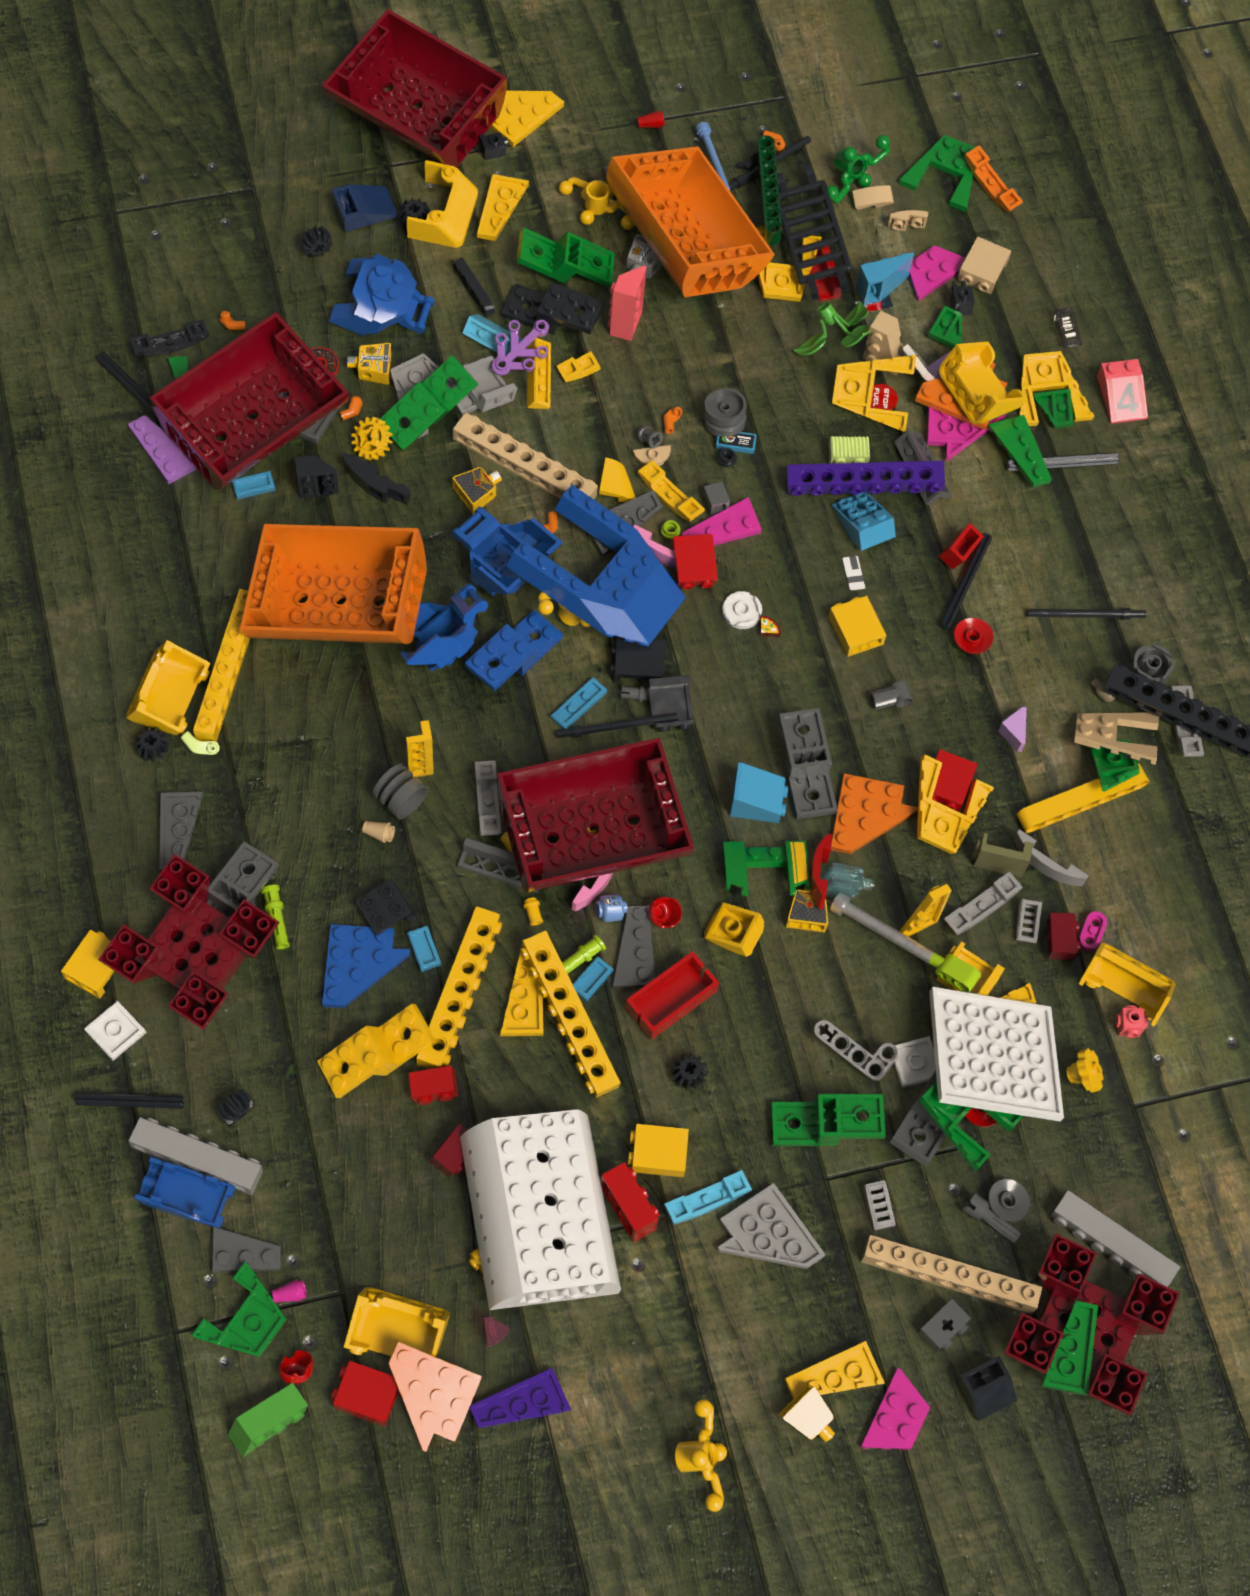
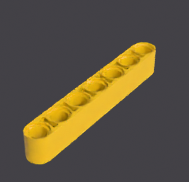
M1138 763V775L1107 791L1102 792L1099 779H1096L1025 807L1016 816L1025 832L1030 833L1146 786L1149 783V779Z

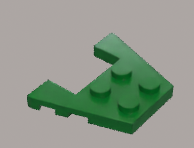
M244 1262L233 1277L236 1282L251 1292L223 1332L206 1319H203L191 1336L261 1357L287 1321V1318L250 1265Z

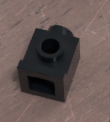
M501 132L486 136L480 134V149L485 161L506 156V148L509 147L506 136L502 137Z

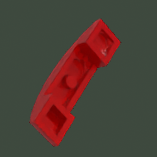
M827 834L819 843L809 874L811 895L818 909H823L827 896L828 880L820 879L821 862L827 863L829 859L832 834Z

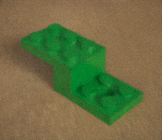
M523 228L519 234L516 262L562 283L567 282L577 273L608 288L612 284L615 253L570 232H566L555 242Z
M451 355L425 381L417 383L380 420L385 421V425L390 426L388 432L393 434L391 437L402 450H406L432 424H436L444 418L479 383L457 358ZM450 377L456 379L457 384L454 388L447 386V380ZM403 417H407L410 420L408 428H403L400 425V420Z
M818 1094L815 1102L771 1103L773 1146H838L840 1139H885L886 1136L883 1094ZM860 1111L865 1112L868 1120H858L856 1113ZM795 1119L799 1122L800 1127L792 1129L789 1127L788 1121Z

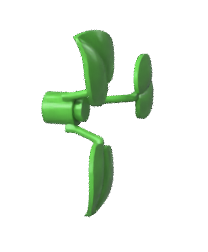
M859 301L849 315L843 319L830 302L822 304L817 311L822 318L819 321L822 324L823 333L812 336L800 347L793 350L799 355H810L818 351L826 343L827 331L825 323L833 325L836 322L848 335L842 340V346L850 347L855 345L870 333V328L867 325H861L852 332H849L846 328L851 325L854 326L865 319L869 313L868 309Z

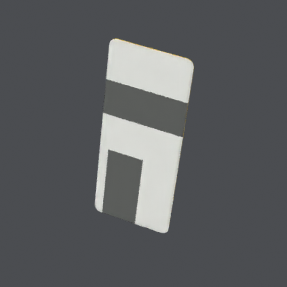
M858 556L844 557L843 563L850 590L865 589Z

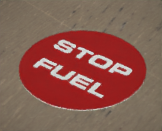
M875 384L871 408L892 410L898 402L897 393L888 385Z

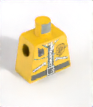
M391 343L362 345L359 348V357H347V368H358L359 379L389 385Z

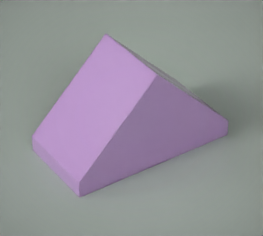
M1027 707L1020 708L1004 720L998 730L1017 752H1022L1025 745Z

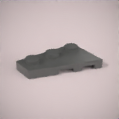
M213 1227V1273L238 1272L244 1262L249 1264L254 1272L281 1271V1246Z

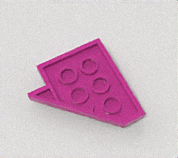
M928 407L927 445L946 447L945 461L952 459L989 431L988 428L983 430ZM1005 414L990 420L989 424L1004 420Z

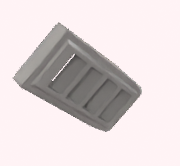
M1026 899L1019 900L1016 940L1037 943L1042 902ZM1025 908L1034 909V913L1025 911ZM1024 915L1034 917V921L1024 919ZM1023 923L1033 925V929L1023 927ZM1022 931L1031 932L1032 937L1022 935Z
M885 1180L864 1185L862 1190L874 1231L896 1226ZM873 1191H881V1193L871 1195ZM883 1198V1202L873 1204V1200ZM884 1207L886 1211L875 1213V1209ZM888 1216V1220L877 1222V1218Z

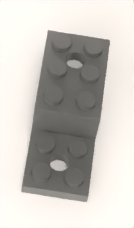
M820 709L779 714V722L787 753L784 766L796 819L837 814V805L829 775L832 760ZM805 727L808 733L805 735L800 734L798 728ZM811 792L816 793L818 799L811 800L807 794Z
M243 842L209 886L207 904L228 918H231L244 899L256 906L254 899L278 869L279 863L248 843ZM247 866L255 868L252 874H245L243 872ZM207 930L205 931V936H208V935L211 934V933L208 932Z
M936 1070L889 1142L925 1167L928 1166L946 1136L919 1102L921 1097L937 1081ZM914 1134L921 1136L923 1141L916 1140Z

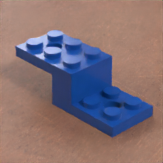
M533 610L514 629L506 624L465 662V667L495 692L515 672L523 676L563 638V633L537 611ZM538 633L540 638L533 640L530 638V635ZM490 661H497L499 666L492 668L488 663Z

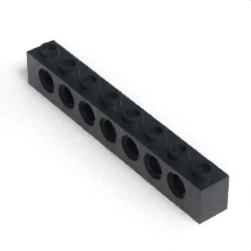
M1115 664L1111 669L1103 686V692L1250 759V724L1247 725L1241 722L1235 716H1227L1218 708H1210L1203 705V702L1198 699H1190L1180 691L1166 688V685L1161 682H1153L1143 674L1131 672L1124 665ZM1123 681H1128L1132 687H1126ZM1142 690H1147L1150 696L1144 695ZM1161 698H1165L1168 701V705L1163 704ZM1179 706L1184 707L1187 713L1181 712ZM1198 715H1202L1205 718V722L1200 721ZM1216 723L1221 724L1224 730L1218 729ZM1235 732H1239L1242 735V739L1238 738Z

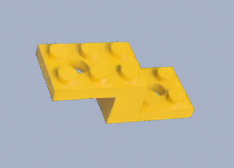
M411 1004L380 1027L365 1026L317 1062L335 1097L342 1098L372 1075L387 1076L432 1044L435 1039L417 1005ZM407 1028L411 1031V1036L408 1040L404 1038V1031ZM347 1062L349 1068L347 1073L344 1074L342 1072V1065Z

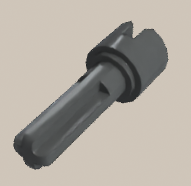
M974 1192L971 1200L966 1202L962 1210L975 1220H984L1010 1241H1017L1021 1232L1007 1221L997 1217L989 1208V1202Z

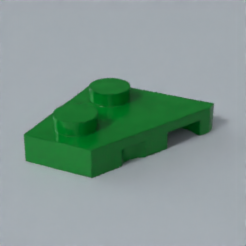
M944 306L928 337L952 349L956 344H963L962 313Z
M1071 389L1034 393L1035 401L1055 429L1074 426Z

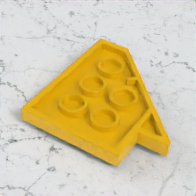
M506 91L501 113L490 129L495 133L501 132L502 137L506 136L508 143L514 147L563 108L564 101L552 91Z

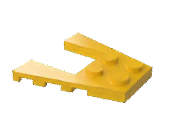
M758 230L764 238L763 230ZM809 236L802 238V246L821 241L822 237ZM818 249L803 253L801 261L815 258ZM769 262L761 273L758 274L763 298L801 301L806 284L800 285L797 282L793 265ZM812 266L802 269L803 276L810 274Z
M1061 351L1026 354L1023 356L1021 391L1027 398V401L1019 408V416L1025 415L1029 426H1037L1039 423L1032 393L1034 391L1071 389L1074 422L1093 420L1094 414L1090 412L1087 406L1088 402L1082 396L1079 385L1073 379L1071 370Z
M917 355L837 365L832 404L906 432L907 412L871 408L876 370L914 375Z
M923 755L920 758L917 839L950 854H954L960 847L968 833V828L974 823L978 811L984 806L988 794L992 792L994 787L978 779L973 780L964 813L961 814L932 800L942 762Z

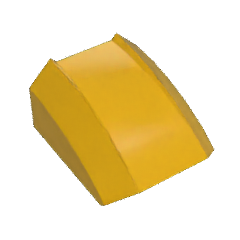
M722 903L714 912L704 931V938L722 948L747 957L752 954L757 941L763 933L764 920L760 913Z

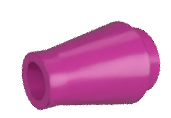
M296 1279L272 1290V1296L275 1303L297 1302L307 1298V1290L304 1281Z

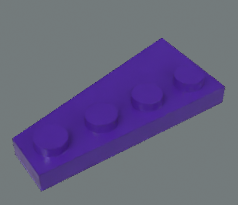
M553 1368L469 1407L478 1429L571 1411Z

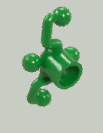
M886 135L877 137L876 146L882 149V151L873 158L869 153L857 154L853 147H846L836 154L833 165L834 169L842 174L841 182L844 186L840 191L834 185L827 186L831 200L834 203H839L850 190L851 183L855 179H857L858 185L862 188L870 186L872 179L865 171L869 165H876L889 154L890 140Z

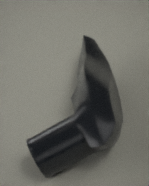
M757 152L749 160L738 162V169L753 168L757 164Z

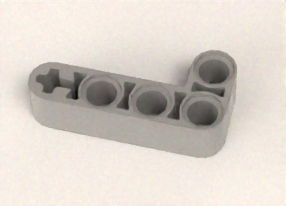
M827 1020L819 1021L814 1027L815 1035L820 1041L873 1081L881 1080L898 1059V1050L891 1043L883 1044L874 1055H871ZM828 1026L829 1033L834 1036L832 1040L827 1034L820 1035L821 1027L826 1028ZM838 1039H845L847 1041L846 1048L842 1050L836 1048V1041ZM887 1048L895 1051V1055L891 1059H886L882 1055L883 1051ZM855 1052H862L864 1054L862 1062L856 1063L853 1061L852 1056ZM873 1065L881 1067V1073L878 1076H872L869 1073V1069Z

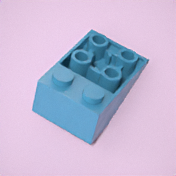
M913 252L903 253L892 258H884L872 263L867 262L860 266L856 290L863 305L882 301L909 277L914 257Z
M869 493L856 494L831 504L850 539L861 551L896 537L894 517Z

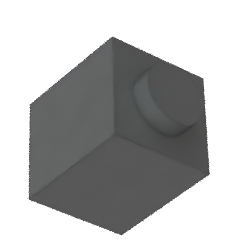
M712 482L704 486L702 497L710 516L729 508L730 499L723 482Z

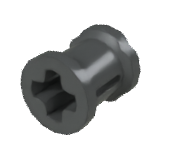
M648 425L641 427L637 434L639 441L647 442L652 448L658 447L663 440L662 433L653 431Z

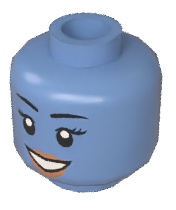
M619 894L603 895L595 903L596 915L603 922L621 921L624 913H627L628 910L626 900L623 901Z

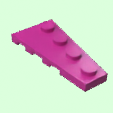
M748 497L682 532L681 536L712 534L713 543L716 546L760 534L762 529Z

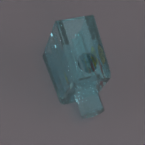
M833 862L821 877V879L828 880L827 897H836L839 893H843L850 898H854L861 890L871 891L873 886V879L863 877V869L861 867Z

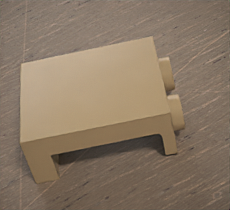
M977 236L960 269L958 280L961 282L965 280L966 285L991 294L1003 268L1006 267L1009 261L1011 250Z

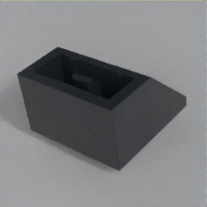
M315 455L294 457L300 498H313L314 496L321 495L331 496L339 493L337 470Z
M1000 1356L960 1375L956 1380L977 1421L1018 1401L1011 1376Z

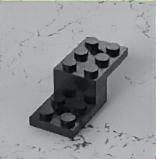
M554 283L550 284L546 294L515 284L501 317L511 321L516 320L520 324L532 328L536 321L545 320L549 325L548 333L555 335L559 324L591 334L603 309L604 300ZM523 304H529L531 307L528 309H524L521 306ZM582 309L584 313L577 314L575 310ZM540 324L538 325V328L544 329L545 326Z

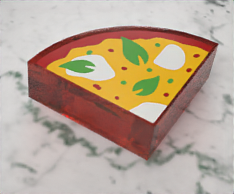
M761 615L760 636L780 637L781 631L778 624L770 617Z

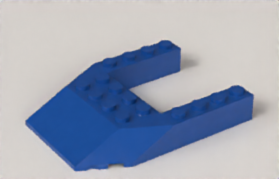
M571 485L562 495L555 510L615 551L617 554L591 586L582 582L525 541H522L513 552L506 567L605 636L612 638L614 635L623 637L624 641L636 642L639 645L648 647L686 597L636 528L574 485Z

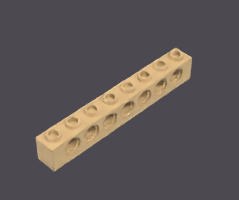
M465 412L453 428V440L561 499L562 495L571 485L579 488V490L592 499H595L597 496L598 485L592 480L585 479L576 471L565 468L558 461L547 458L542 452H536L529 448L527 444L520 443L509 434L500 432L493 425L482 422L475 415Z
M870 1235L866 1241L861 1260L865 1264L1033 1314L1038 1308L1042 1290L1041 1286Z

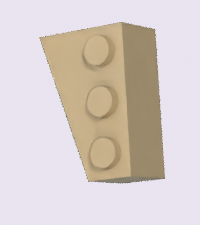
M883 311L879 312L870 326L863 360L867 362L905 357L902 353L903 343H900L901 332L897 318Z

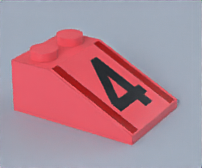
M1139 360L1102 363L1097 379L1110 423L1147 419L1144 380Z

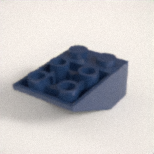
M349 184L332 189L333 205L345 232L398 217L386 186Z

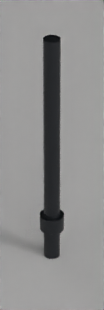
M806 136L776 155V163L809 144L811 138ZM758 166L746 174L734 178L733 182L729 183L730 192L735 188H741L747 181L757 176Z
M1122 608L1121 610L1028 609L1027 616L1121 618L1122 620H1130L1131 618H1146V610H1131V608Z
M677 713L583 727L576 725L569 729L556 730L557 738L571 736L578 738L584 734L678 721Z

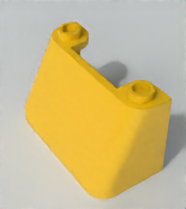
M989 342L956 344L939 368L941 378L973 424H982L1020 408L1027 401V398L1019 389H1013L1007 393L990 368L995 358V352Z
M166 640L152 655L125 718L153 729L158 727L160 731L169 734H182L187 726V722H185L186 717H184L197 685L201 681H205L209 676L210 671L208 667L210 662Z
M365 1287L358 1295L344 1348L357 1355H362V1352L372 1350L391 1356L397 1341L437 1357L450 1312L437 1306L380 1289Z

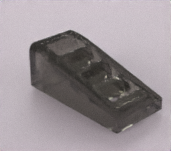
M1073 307L1055 310L1053 320L1063 347L1070 348L1082 345ZM1068 337H1075V339L1067 340Z

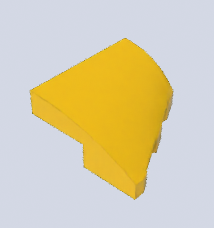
M605 457L599 491L600 495L618 497V502L624 503L636 498L625 467L620 462Z

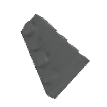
M203 792L161 793L160 873L174 854L185 860L203 799Z

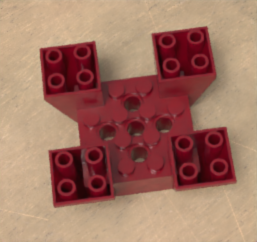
M174 854L149 888L171 907L147 940L123 924L98 960L133 984L155 976L159 977L178 990L168 1007L204 1030L229 995V993L223 990L245 958H255L280 922L245 899L231 918H228L207 904L210 877ZM209 928H213V932L210 935L205 936V931ZM183 934L182 940L175 942V938ZM195 946H201L197 953H192ZM213 957H218V960L215 964L209 965V962ZM188 963V967L184 971L179 970L182 964Z
M1056 1233L1038 1273L1049 1294L1040 1318L1036 1320L1021 1313L1004 1354L1043 1374H1047L1065 1327L1060 1323L1059 1318H1064L1067 1321L1075 1301L1098 1305L1088 1396L1131 1416L1148 1374L1124 1363V1359L1134 1335L1164 1334L1180 1293L1138 1273L1123 1298L1086 1281L1097 1253ZM1101 1338L1107 1339L1109 1346L1103 1345Z

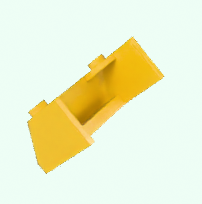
M426 160L425 182L452 187L445 211L433 210L427 215L426 220L407 217V238L453 248L460 247L465 241L477 202L478 189L458 168Z
M1107 943L1100 944L1079 982V985L1083 986L1085 983L1091 988L1103 985L1135 1003L1139 1008H1144V1016H1147L1148 1020H1152V1026L1156 1025L1169 1003L1176 983L1170 978Z

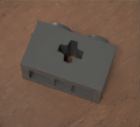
M951 1299L917 1334L936 1353L941 1349L946 1351L954 1343L952 1338L956 1334L961 1336L969 1328L967 1323L971 1318ZM948 1324L950 1328L944 1331L942 1327Z

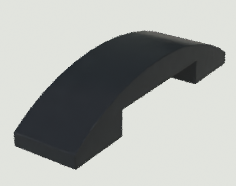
M201 319L185 323L184 329L149 337L147 333L131 337L129 341L136 356H158L191 347L209 337V332L204 320Z

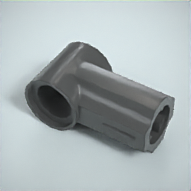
M899 681L892 684L889 688L870 692L871 705L875 710L893 705L904 707L913 701L906 681Z

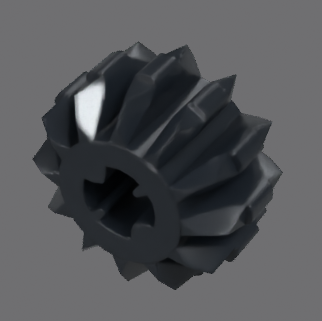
M411 198L410 202L405 200L404 205H400L399 219L402 221L403 226H407L408 216L426 220L430 209L427 207L426 202H421L420 198L417 201Z
M314 226L313 229L308 228V231L303 232V236L300 237L301 248L309 257L315 255L317 258L321 254L324 255L333 246L330 232L324 229L323 226L319 228Z
M148 726L146 732L140 730L141 736H135L136 743H134V749L137 751L138 757H143L146 762L150 758H152L153 762L156 761V757L163 759V753H168L169 751L167 747L170 744L169 739L166 738L167 736L164 731L160 732L158 727L152 731L151 727Z
M690 1053L689 1058L682 1054L681 1060L675 1059V1066L671 1068V1072L674 1073L673 1081L679 1080L678 1087L685 1084L686 1090L690 1089V1085L698 1089V1083L704 1084V1077L708 1075V1071L705 1070L707 1064L705 1062L700 1063L701 1056L694 1059L693 1053ZM686 1069H690V1072L693 1070V1074L686 1073Z
M241 1089L224 1099L217 1107L216 1112L222 1122L227 1126H231L251 1111L254 1107V1102L250 1095Z

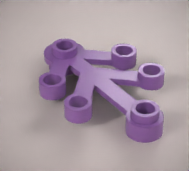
M512 320L508 327L511 333V352L507 356H505L504 346L507 342V336L504 333H498L495 338L498 357L494 359L492 369L497 375L501 376L508 374L510 370H525L527 372L534 370L535 362L532 359H526L524 362H512L516 357H538L544 359L548 355V349L545 346H539L537 349H525L537 337H544L548 334L549 325L545 320L536 321L533 330L520 343H518L520 323ZM542 324L545 328L539 329L538 325ZM511 325H517L518 328L512 329ZM502 337L504 338V341L499 342L498 338ZM544 350L545 354L541 355L539 351ZM504 363L505 367L501 368L498 364ZM531 363L532 367L528 368L525 364Z

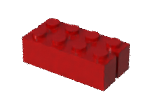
M693 951L626 999V1011L636 1023L640 1021V1028L650 1040H653L718 992L719 981L708 968L704 971L705 965Z

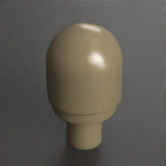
M1095 678L1091 685L1097 689L1095 691L1097 695L1105 702H1112L1116 697L1103 692L1102 689L1105 682L1102 684Z

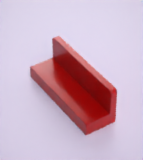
M829 246L819 249L815 257L831 253ZM834 261L812 266L810 274L835 268ZM837 275L815 281L820 297L818 301L840 298L841 289Z

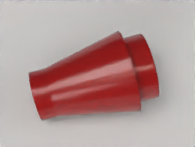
M657 110L638 117L639 128L661 129L662 126H665L663 111L658 112Z

